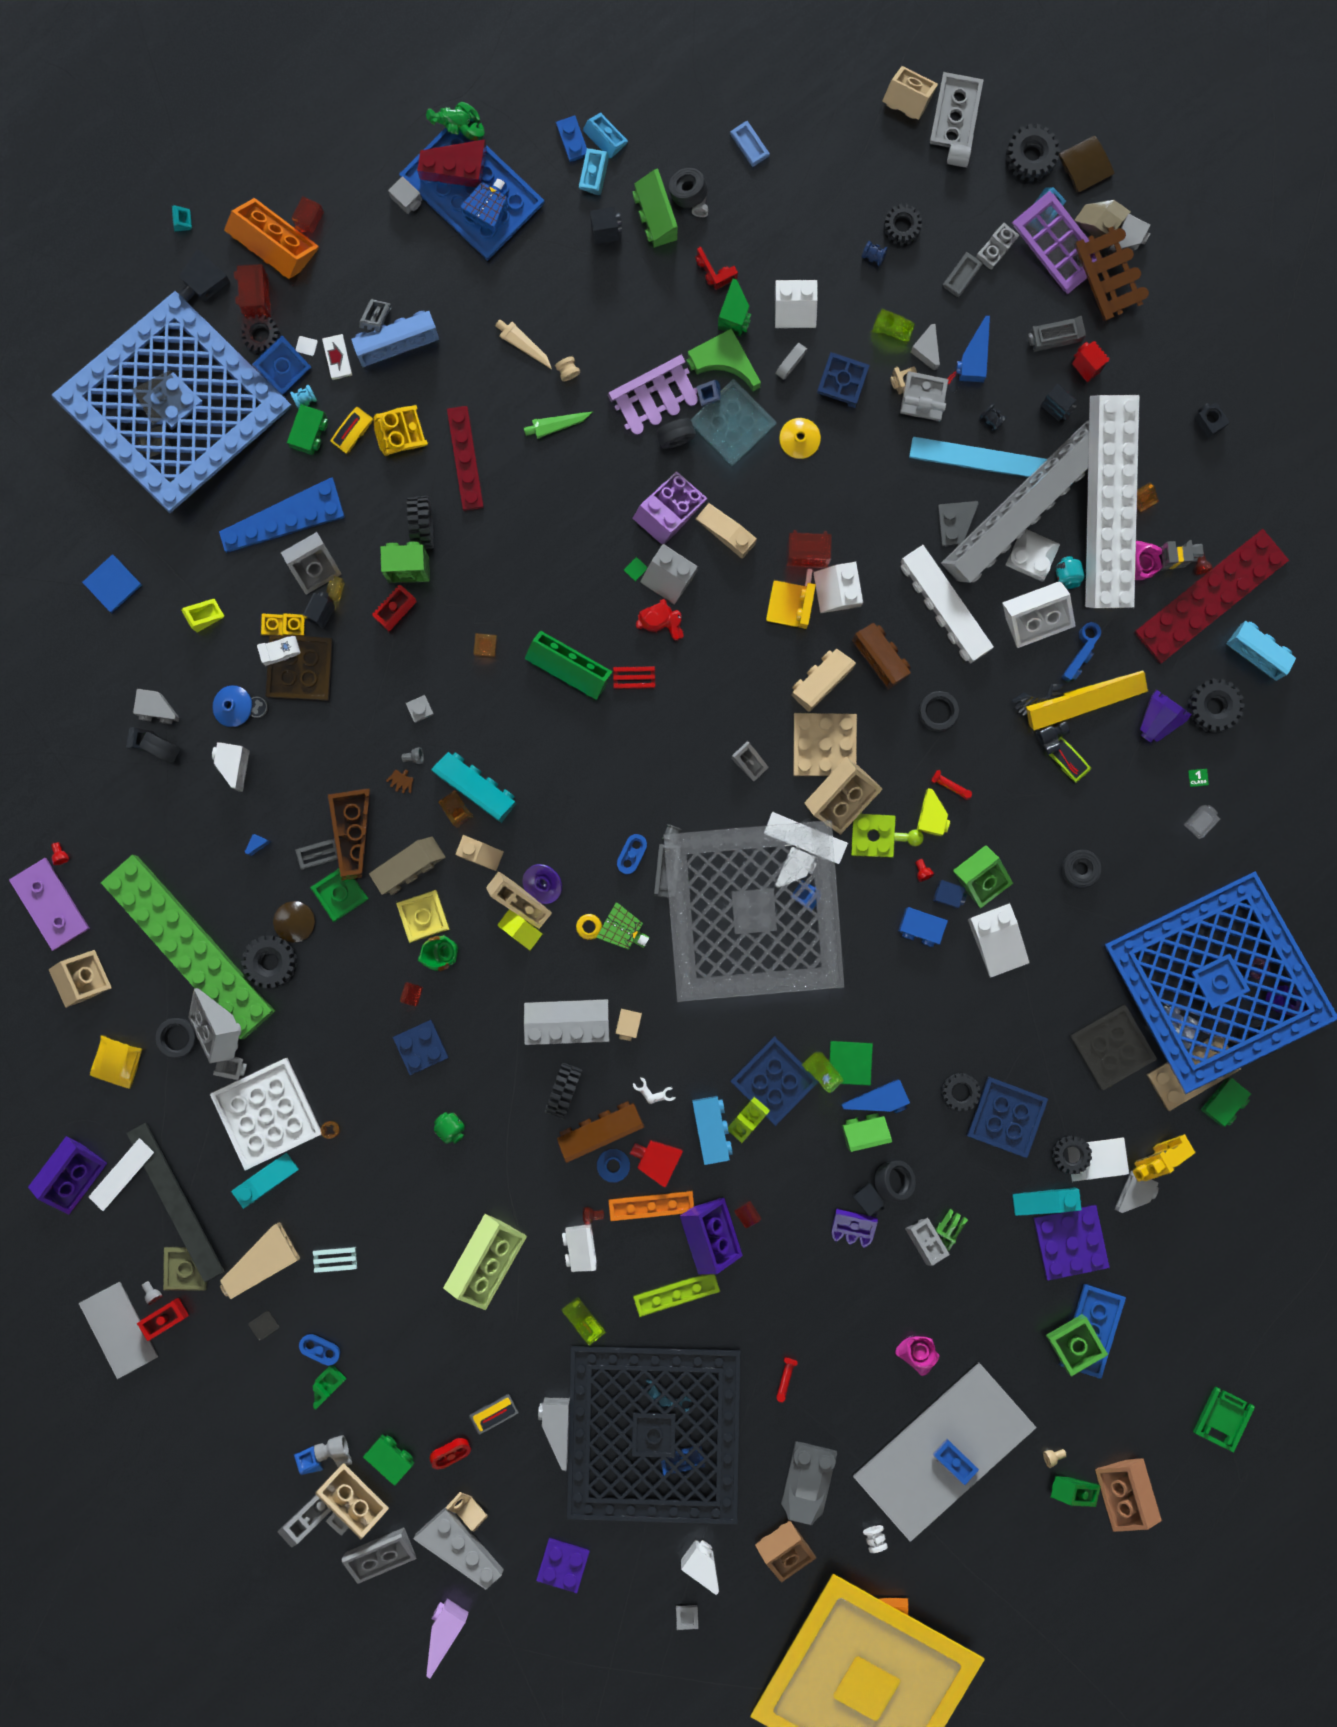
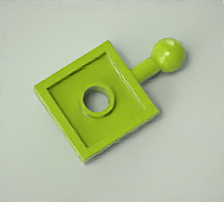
M859 814L853 821L851 856L893 858L894 841H908L912 846H919L923 842L924 837L919 830H911L908 834L895 833V816ZM871 830L878 831L880 835L879 839L875 842L870 841L867 837L868 832Z

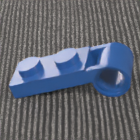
M1090 622L1080 629L1079 639L1084 645L1061 677L1067 683L1071 679H1077L1082 672L1080 669L1082 663L1085 662L1087 664L1094 653L1091 650L1101 635V629L1098 624ZM1092 629L1095 634L1094 638L1087 637L1085 630Z

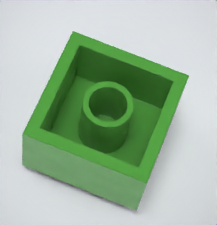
M1083 1314L1046 1335L1070 1376L1075 1375L1108 1355L1089 1320Z

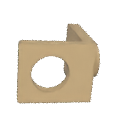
M898 367L894 368L890 380L893 388L897 389L898 394L904 392L905 383L903 377L907 372L917 373L915 367L901 372Z
M461 1492L446 1507L448 1511L456 1513L473 1532L488 1517L471 1496ZM462 1499V1501L457 1506H455V1504Z

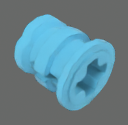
M309 385L303 390L302 388L298 389L297 393L290 392L298 409L300 404L309 406L310 402L317 401Z

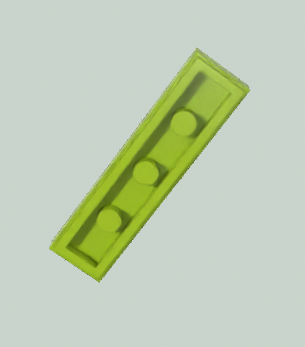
M702 1274L633 1297L639 1317L718 1293L720 1289L715 1274Z

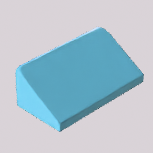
M587 148L579 189L595 195H601L609 160L607 151Z

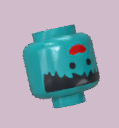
M1071 556L1062 558L1061 562L1055 567L1058 582H1062L1066 589L1080 586L1085 578L1081 561L1073 559Z

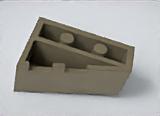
M432 836L417 840L373 870L369 875L382 895L387 893L393 895L402 889L401 885L413 882L418 878L417 875L429 871L434 867V864L446 857Z

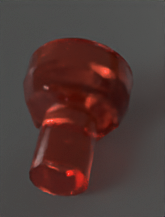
M1205 555L1202 558H1198L1196 574L1203 575L1213 570L1211 563L1206 561Z
M589 1207L583 1208L584 1224L593 1223V1220L604 1219V1211H593Z

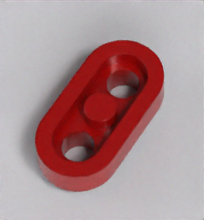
M457 1438L447 1445L434 1450L429 1457L432 1467L437 1470L444 1469L467 1457L471 1452L469 1442L464 1438Z

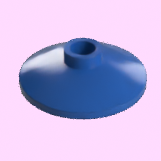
M227 686L221 689L213 701L214 716L224 726L236 727L243 724L249 718L252 711L250 695L239 686ZM229 702H231L232 705H231V707L228 709V708H227V705H228Z

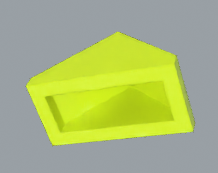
M215 599L191 605L181 610L190 627L197 633L224 617Z
M510 909L497 925L529 950L533 948L543 935Z

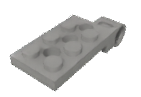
M943 72L930 144L950 147L947 164L965 168L968 166L983 79ZM962 93L965 99L957 101L954 98V94ZM957 112L961 115V119L954 121L951 119L950 114ZM948 132H955L958 138L952 141L947 138L946 134Z

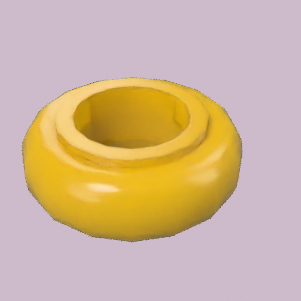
M592 914L581 916L576 924L579 936L587 940L595 939L602 928L600 919ZM590 920L595 924L596 928L592 933H587L583 930L582 926L586 921Z

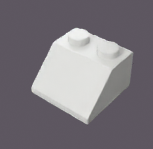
M776 280L775 328H816L817 280Z
M856 562L834 565L813 573L820 613L862 606L863 599Z
M217 742V747H214L212 751L214 764L232 788L243 792L250 751L243 746Z
M591 1224L566 1227V1233H562L564 1246L568 1245L569 1254H565L567 1267L571 1266V1272L596 1270L597 1261Z
M695 1539L681 1559V1570L717 1595L719 1587L714 1554L711 1550L712 1547L704 1540L699 1542Z

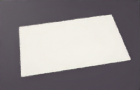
M1124 1138L1087 1142L1092 1150L1091 1164L1084 1172L1071 1174L1073 1182L1129 1174ZM1076 1147L1067 1148L1069 1163H1076L1080 1159L1079 1150Z

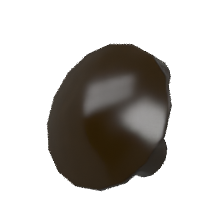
M296 901L287 902L280 906L273 919L274 930L277 935L283 940L292 943L301 942L309 938L315 924L314 914L310 907Z

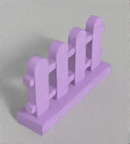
M682 354L608 393L610 401L616 400L617 405L614 406L616 411L621 410L627 421V424L624 425L626 430L631 429L632 433L640 434L643 431V421L649 419L651 424L657 425L662 420L660 412L667 410L670 415H676L680 411L679 402L685 400L689 406H694L698 402L697 388L693 389L687 377V374L690 372L688 368L683 369L682 367L685 363ZM670 372L672 376L665 379L664 374ZM652 381L654 386L647 389L645 384ZM673 381L676 382L682 394L677 398L674 397L668 385ZM656 390L664 404L658 408L650 393ZM634 391L636 395L629 398L627 394ZM637 400H639L645 412V415L641 417L637 415L632 405Z

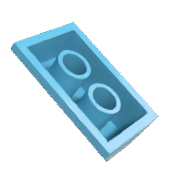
M1245 621L1240 624L1226 643L1276 681L1289 673L1296 659L1290 649L1276 644V640L1272 636L1264 635L1259 631V627L1252 622Z

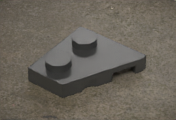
M978 501L938 505L942 547L960 545L965 540L977 509Z

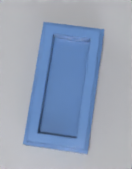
M748 121L730 131V135L752 167L770 156V153Z

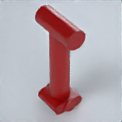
M940 770L936 771L932 778L933 784L937 782L962 796L965 800L971 799L972 792L970 790H966L941 775Z
M787 1357L784 1358L786 1365L778 1394L776 1395L779 1402L785 1401L793 1368L798 1364L796 1360Z

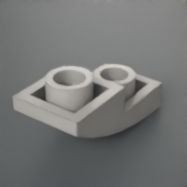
M1003 223L979 251L976 258L992 270L1017 240L1019 234Z

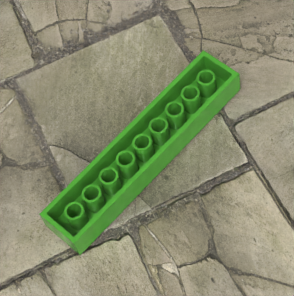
M131 855L101 882L195 989H200L233 1015L236 1023H239L241 1027L239 1039H245L275 1012V1009L138 856Z

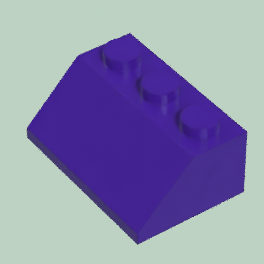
M66 1136L28 1188L38 1200L69 1215L107 1163L81 1143Z
M725 1198L694 1206L680 1215L698 1274H718L743 1256Z

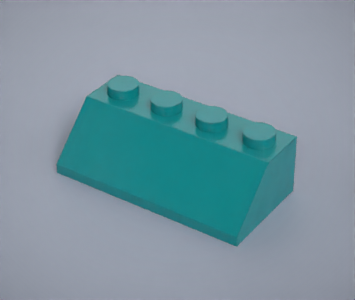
M448 752L431 770L502 823L516 805V802L513 800L515 796L507 790L500 791L496 788L498 784L488 777L485 780L480 776L481 771L473 765L470 767L463 763L465 759L456 752L453 755Z

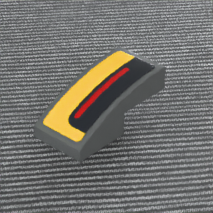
M506 1394L493 1403L470 1414L469 1418L479 1435L518 1414V1411L510 1395Z

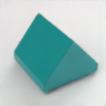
M173 205L174 232L191 230L190 209Z

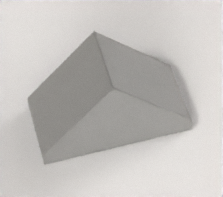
M935 324L929 326L911 350L913 355L932 370H938L940 365Z
M748 741L731 758L752 781H755L769 768Z

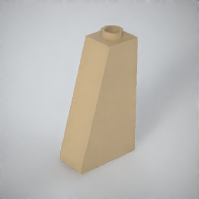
M280 1222L273 1225L220 1280L222 1283L220 1285L221 1290L226 1297L234 1298L300 1259Z

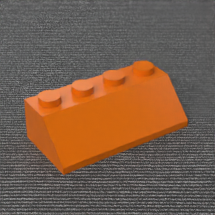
M255 198L232 210L224 229L233 239L238 240L249 251L254 252L264 262L270 264L288 279L300 273L319 248L317 244Z

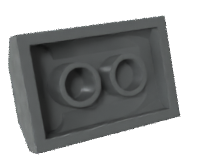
M795 1441L781 1502L789 1520L813 1525L823 1515L837 1451Z

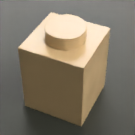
M621 1009L616 1034H620L619 1039L631 1041L632 1037H637L642 1013Z

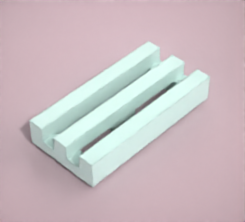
M356 1247L313 1251L314 1273L357 1269ZM352 1253V1256L319 1259V1255ZM352 1261L350 1265L319 1267L321 1263Z

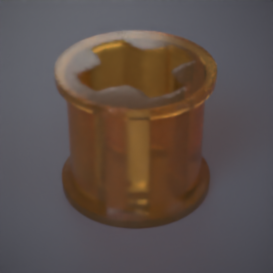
M329 1121L321 1127V1134L327 1139L334 1138L339 1133V1126L336 1122ZM333 1125L335 1133L327 1135L325 1127Z

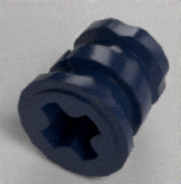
M868 241L861 257L863 259L868 258L869 262L872 263L874 261L877 262V266L880 267L888 248L882 249L880 245H873L871 241Z

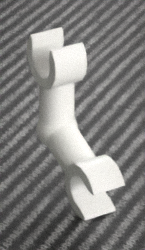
M640 1077L644 1083L642 1088H637L633 1083L634 1089L640 1091L649 1104L675 1099V1097L667 1098L665 1095L666 1091L673 1089L671 1087L666 1088L663 1092L652 1094L647 1088L644 1078Z

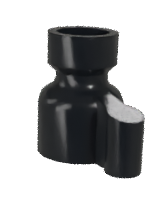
M1066 720L1037 729L1035 732L1040 744L1044 746L1046 753L1049 755L1060 750L1058 736H1065L1070 733Z

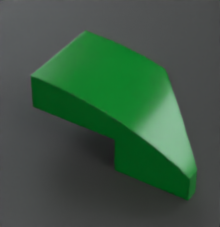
M330 1365L315 1380L313 1385L315 1398L313 1408L315 1410L347 1379L334 1365Z

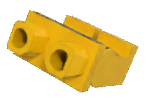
M1185 1134L1167 1140L1153 1147L1155 1151L1153 1155L1137 1160L1134 1163L1137 1168L1133 1170V1174L1137 1181L1140 1182L1174 1171L1173 1167L1180 1165L1195 1154V1151Z

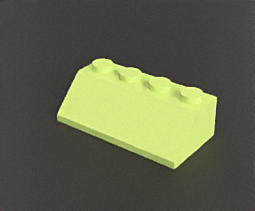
M485 1214L443 1288L456 1299L486 1310L527 1236L504 1222Z

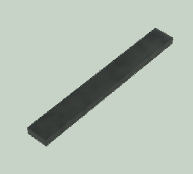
M147 1123L126 1133L132 1145L140 1138L154 1152L143 1166L203 1281L207 1282L225 1272Z

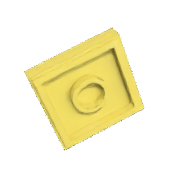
M437 890L396 903L409 943L450 930Z

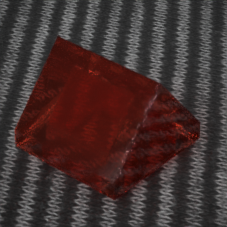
M751 1201L735 1210L736 1215L745 1228L761 1220Z

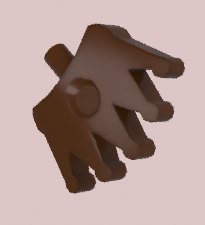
M406 769L403 774L395 770L386 779V782L392 779L390 787H394L397 783L395 791H399L402 787V793H405L407 788H409L408 792L411 793L414 778L406 776L408 773Z

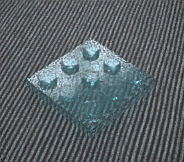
M734 379L721 390V400L704 406L691 419L693 428L732 467L777 423Z

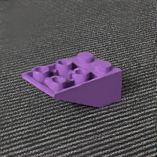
M676 471L639 506L632 519L663 545L681 529L707 498Z

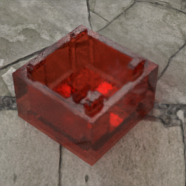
M263 265L237 266L234 278L238 280L239 296H236L235 299L236 304L241 308V313L245 315L246 319L249 317L255 318L257 314L262 317V314L266 315V317H271L269 277Z
M797 530L789 533L787 541V566L828 567L831 560V534H827V531H824L823 534L797 533Z

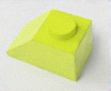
M928 788L925 793L917 830L942 836L944 832L948 831L950 820H947L948 814L933 789Z

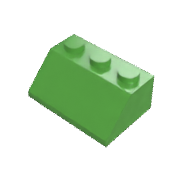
M655 169L634 183L635 191L632 192L635 204L639 203L641 210L638 212L641 222H645L647 226L645 230L648 242L652 241L653 246L657 247L676 241L678 226L659 170Z

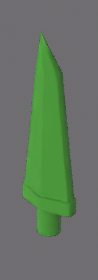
M592 412L532 420L533 426L524 428L525 436L536 434L537 439L542 438L548 434L583 422Z

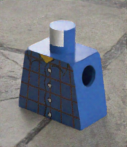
M498 178L491 187L483 182L480 183L460 206L462 214L496 233L508 204L507 197L502 194L507 186L506 183Z

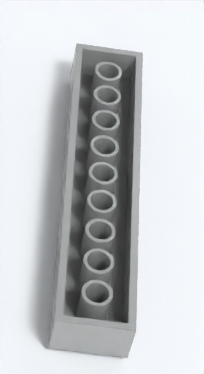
M1086 421L941 562L956 581L968 583L977 581L982 575L981 572L986 567H991L996 562V557L1000 553L1003 554L1008 551L1011 543L1015 539L1022 537L1026 533L1025 529L1030 524H1035L1041 518L1040 514L1044 510L1052 508L1056 503L1055 500L1059 496L1066 494L1070 490L1069 486L1074 481H1079L1085 475L1084 471L1088 468L1089 421Z

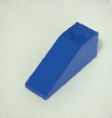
M985 316L962 355L961 360L957 361L956 374H959V381L984 382L986 378L990 316Z
M897 1079L841 1104V1107L851 1110L889 1112L894 1110L895 1113L907 1109L906 1105L910 1101L901 1081Z

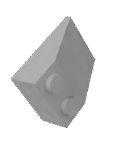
M198 988L194 989L188 1018L209 1063L234 1059L235 1051L238 1049V1038L241 1035L240 1024L236 1023L231 1013Z
M544 1398V1402L540 1403L538 1410V1420H542L543 1430L561 1469L566 1471L568 1465L570 1398Z

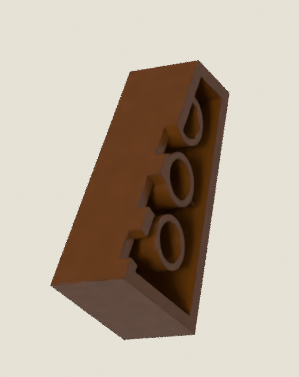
M370 788L328 795L341 881L362 878Z

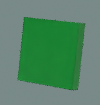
M337 869L310 887L333 922H336L369 900L356 879L341 881L340 869Z
M830 1041L829 1076L832 1079H830L829 1083L871 1085L873 1043Z

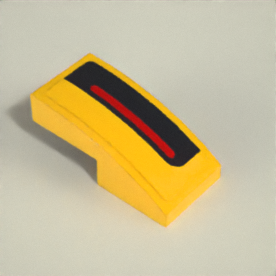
M356 407L330 441L345 453H349L359 437L364 435L373 418L359 407Z

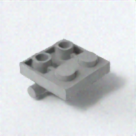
M908 371L900 414L940 421L942 413L946 408L944 401L948 379Z

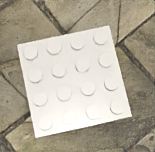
M288 1058L210 1094L244 1170L323 1134Z

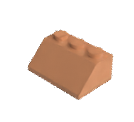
M1144 1459L1124 1460L1095 1469L1113 1532L1148 1530L1162 1521Z

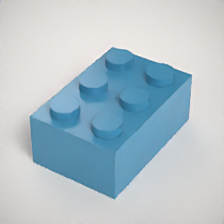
M717 1096L692 1100L704 1165L729 1161V1155H733L730 1141L726 1142L725 1134H729L727 1121H722L721 1113H725L723 1100H718Z

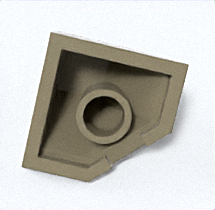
M1115 200L1086 204L1074 221L1082 229L1098 238L1109 233L1108 228L1112 226L1114 230L1119 229L1131 211Z

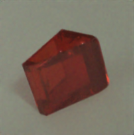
M406 982L400 1002L417 1006L423 987Z

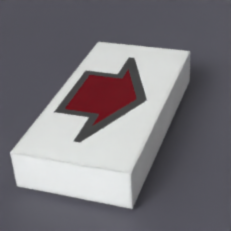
M343 334L323 338L332 380L352 376Z

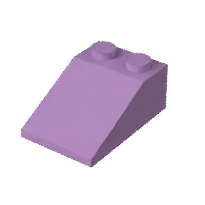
M448 1598L444 1604L439 1603L431 1618L434 1620L431 1629L426 1675L428 1678H431L464 1626L469 1613Z

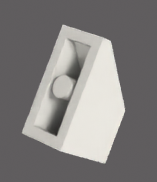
M791 847L775 886L779 888L806 877L808 873L812 874L816 866V862L813 861L815 856Z

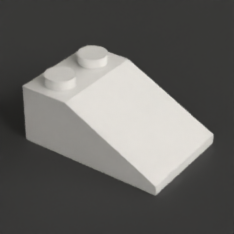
M1010 904L968 919L990 978L1029 963L1019 926Z

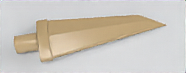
M502 320L496 323L495 326L502 331L499 337L552 369L548 357L516 324L511 322L507 325Z

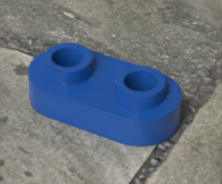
M634 834L627 839L617 860V867L620 872L631 874L637 869L647 848L646 839L642 835ZM638 841L641 844L639 849L633 848L634 842ZM624 861H631V866L629 868L624 867Z
M307 1334L299 1342V1349L303 1355L324 1365H333L340 1358L339 1347L317 1335ZM312 1341L314 1348H309L307 1342ZM326 1351H333V1357H328Z

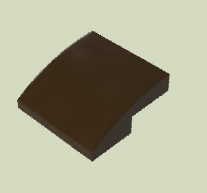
M1092 136L1059 153L1065 173H1069L1076 192H1081L1115 174L1096 136Z

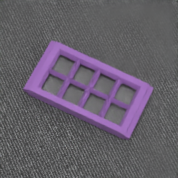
M1049 191L1016 218L1012 224L1062 290L1068 294L1087 278L1074 243L1084 239L1085 243L1089 242V240L1055 195ZM1094 253L1091 254L1092 262L1097 261Z

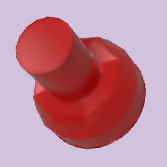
M59 843L51 845L54 852L52 855L53 865H62L69 861L68 854L61 850Z
M923 859L915 862L919 870L917 873L919 882L934 876L933 871L930 868H926Z

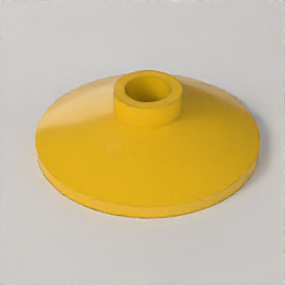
M795 418L783 426L779 440L783 451L787 455L796 459H804L817 451L821 436L818 427L812 421L805 418ZM802 433L804 439L799 440L797 434Z

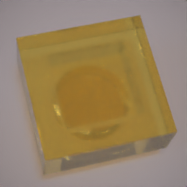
M334 576L333 581H329L327 593H329L330 599L339 602L345 584L342 578Z

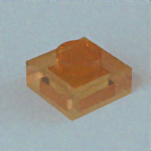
M1148 483L1137 490V509L1141 512L1159 502L1153 484Z
M476 633L474 655L495 657L497 636Z

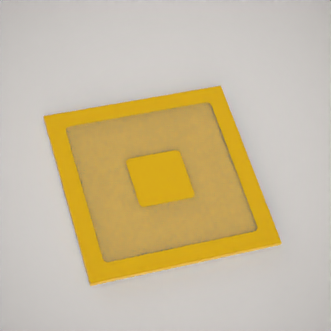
M832 1574L750 1717L767 1727H945L984 1662V1658Z

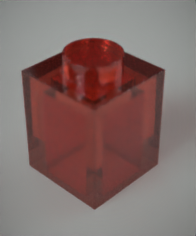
M302 196L292 216V220L298 230L304 233L306 231L313 233L324 211L320 204Z

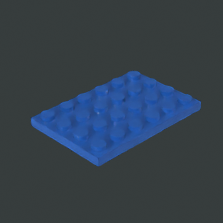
M445 127L424 150L473 141L467 139L460 131L459 135L448 132V129ZM486 145L487 151L482 182L491 187L498 178L507 185L502 194L507 197L508 204L497 232L493 233L461 212L460 206L476 187L421 180L417 171L419 154L399 174L400 178L403 176L420 192L421 198L487 261L545 203L543 198Z

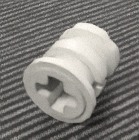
M881 1525L869 1527L863 1531V1534L867 1535L866 1541L870 1545L868 1548L870 1553H878L888 1548L887 1543H884L885 1535L882 1534L884 1528Z

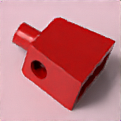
M650 1140L647 1148L635 1143L630 1154L641 1159L637 1166L639 1170L661 1186L666 1187L683 1150Z

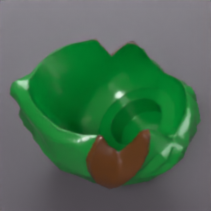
M445 935L429 938L422 945L418 961L431 970H446L456 962L458 954L457 944Z

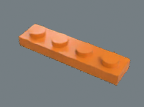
M693 1191L609 1199L611 1221L683 1214L694 1207Z

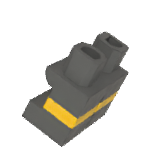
M1189 540L1182 547H1176V541L1166 542L1160 547L1163 551L1159 555L1163 567L1161 570L1184 568L1191 562L1198 561V558L1204 556L1203 545H1192V540Z

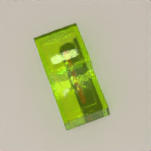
M579 1297L562 1309V1312L589 1346L606 1333Z

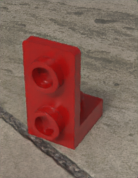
M697 248L695 259L700 268L704 267L707 273L705 278L710 286L713 285L715 290L731 283L733 279L737 280L738 272L735 266L730 268L728 266L724 267L716 275L702 248Z

